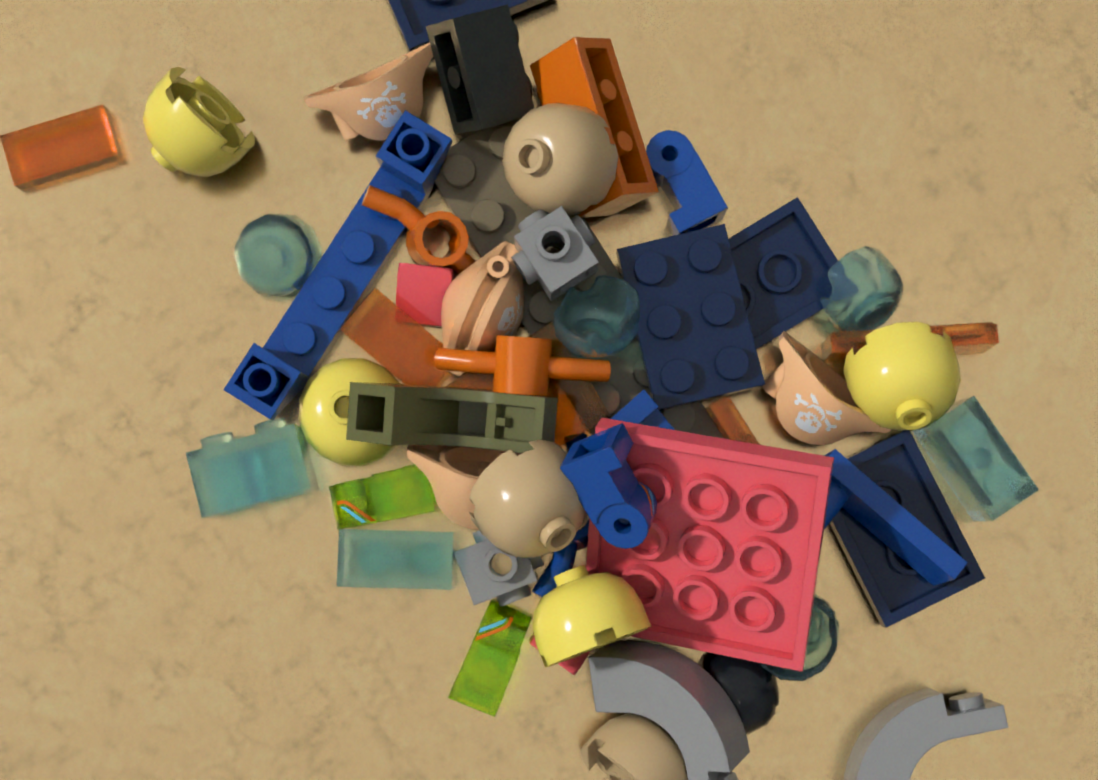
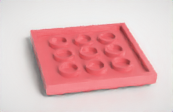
M601 418L595 427V434L618 424H624L633 441L626 460L638 482L648 486L655 494L657 500V511L649 532L643 543L633 548L624 549L608 543L600 535L595 524L593 525L589 518L586 568L589 575L609 572L622 577L634 588L651 624V627L631 636L803 672L807 655L834 457Z

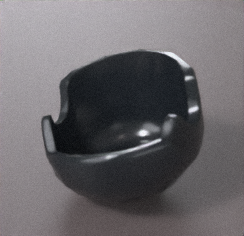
M709 652L703 655L698 665L706 670L729 696L741 718L746 735L766 726L776 714V707L779 705V688L776 675L771 666Z

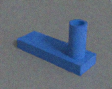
M836 449L824 455L834 457L824 529L843 508L933 586L956 579L968 563Z

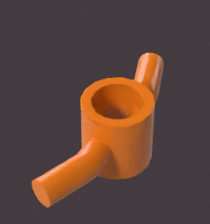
M369 185L362 206L397 219L408 229L406 247L408 254L416 263L434 267L449 265L460 274L476 262L465 252L468 247L469 236L466 226L459 217L444 211L424 215L406 199ZM439 224L449 233V250L442 258L433 256L431 251L424 247L422 238L425 228L432 229Z
M496 335L495 352L438 348L434 359L435 367L438 370L493 374L492 392L518 395L549 396L550 379L608 382L611 375V364L608 360L551 356L553 339Z

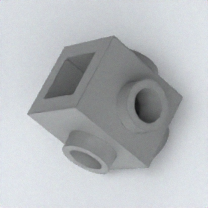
M562 206L551 213L540 209L529 215L518 225L521 232L514 236L515 248L518 250V253L511 258L527 284L530 285L538 281L551 302L597 273L599 261L589 248L595 243V240L579 215L570 219ZM552 246L561 249L560 252L554 254L548 253L545 250Z
M480 531L472 533L476 544L454 552L474 606L497 597L499 605L502 607L532 595L528 584L538 581L535 569L544 566L541 556L520 558L502 552L483 536ZM503 553L509 556L512 561V568L509 573L500 574L494 570L492 561L496 554Z

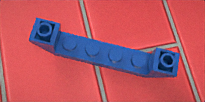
M405 110L376 154L380 168L369 185L406 199L421 211L428 200L435 184L434 181L438 177L451 147L452 139ZM368 187L264 347L262 348L253 343L223 389L270 420H273L305 387L308 379L317 372L408 231L397 219L362 206Z

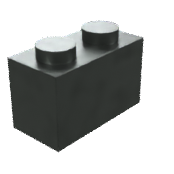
M508 4L426 26L454 134L483 130L522 118L531 109H534L532 100L533 88L528 75L525 73L518 45L519 33L516 24L511 18Z

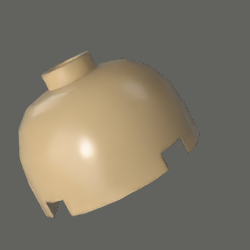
M562 103L546 104L527 112L512 127L505 141L502 160L506 179L518 199L533 210L538 211L541 209L548 213L562 206L568 216L580 214L581 211H584L590 205H597L606 197L615 180L618 162L616 144H610L609 135L604 128L608 127L604 119L587 107Z
M540 439L530 441L529 444L534 449L525 451L518 456L512 449L504 452L483 470L471 489L469 499L475 506L474 513H470L471 520L483 536L506 554L520 558H534L562 550L572 542L576 532L582 525L586 511L578 499L573 484L560 469L567 453L555 442Z
M624 714L610 719L591 736L580 751L582 760L589 771L597 763L606 774L607 778L603 780H688L683 755L674 739L660 725L641 715Z

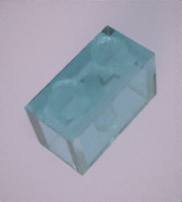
M975 396L954 402L952 407L942 417L923 428L912 430L974 522L994 521L1039 490Z
M277 418L254 425V435L234 440L233 432H226L201 439L202 449L186 453L201 517L218 518L318 491L319 486L308 443L301 426L296 424L287 425L286 418Z
M339 529L337 587L452 590L456 588L457 560L454 552L457 551L458 532Z

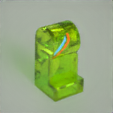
M415 464L372 474V477L329 486L337 530L439 512L432 486L425 474Z
M491 600L448 698L495 717L521 652L520 647L532 616L506 605L500 607L498 602Z

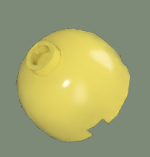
M181 67L171 68L148 96L143 115L145 132L148 140L153 145L151 148L153 157L160 165L172 172L179 169L186 174L209 177L227 171L254 147L255 137L253 132L251 131L244 137L242 131L235 124L241 123L244 117L225 95L208 81L198 76L191 83L180 77L186 69Z
M903 322L875 329L865 336L867 345L859 349L855 355L853 348H851L846 355L843 371L856 407H859L869 416L871 421L880 427L898 431L917 430L941 418L955 402L961 382L960 365L949 335L944 331L943 337L932 333L929 324Z
M342 358L322 366L308 379L299 398L298 420L306 441L321 457L339 465L366 466L384 459L398 445L346 440L350 382L400 383L385 367L368 359Z
M585 565L570 569L553 577L557 587L541 597L534 611L533 619L536 646L545 668L578 657L596 648L599 649L651 627L644 606L633 587L622 577L609 572L589 575Z

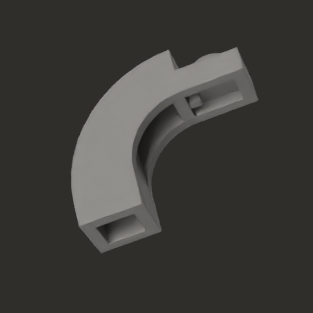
M616 641L602 647L588 657L596 712L637 714L660 725L678 745L685 761L688 780H738L736 773L731 771L750 753L747 735L741 718L729 696L720 684L700 665L675 650L658 644L640 641Z
M931 688L907 694L881 710L864 728L852 748L843 780H910L919 760L934 746L955 738L1009 728L1004 705L984 699L983 694L980 692L952 696L949 698L950 706L948 707L945 706L943 693Z

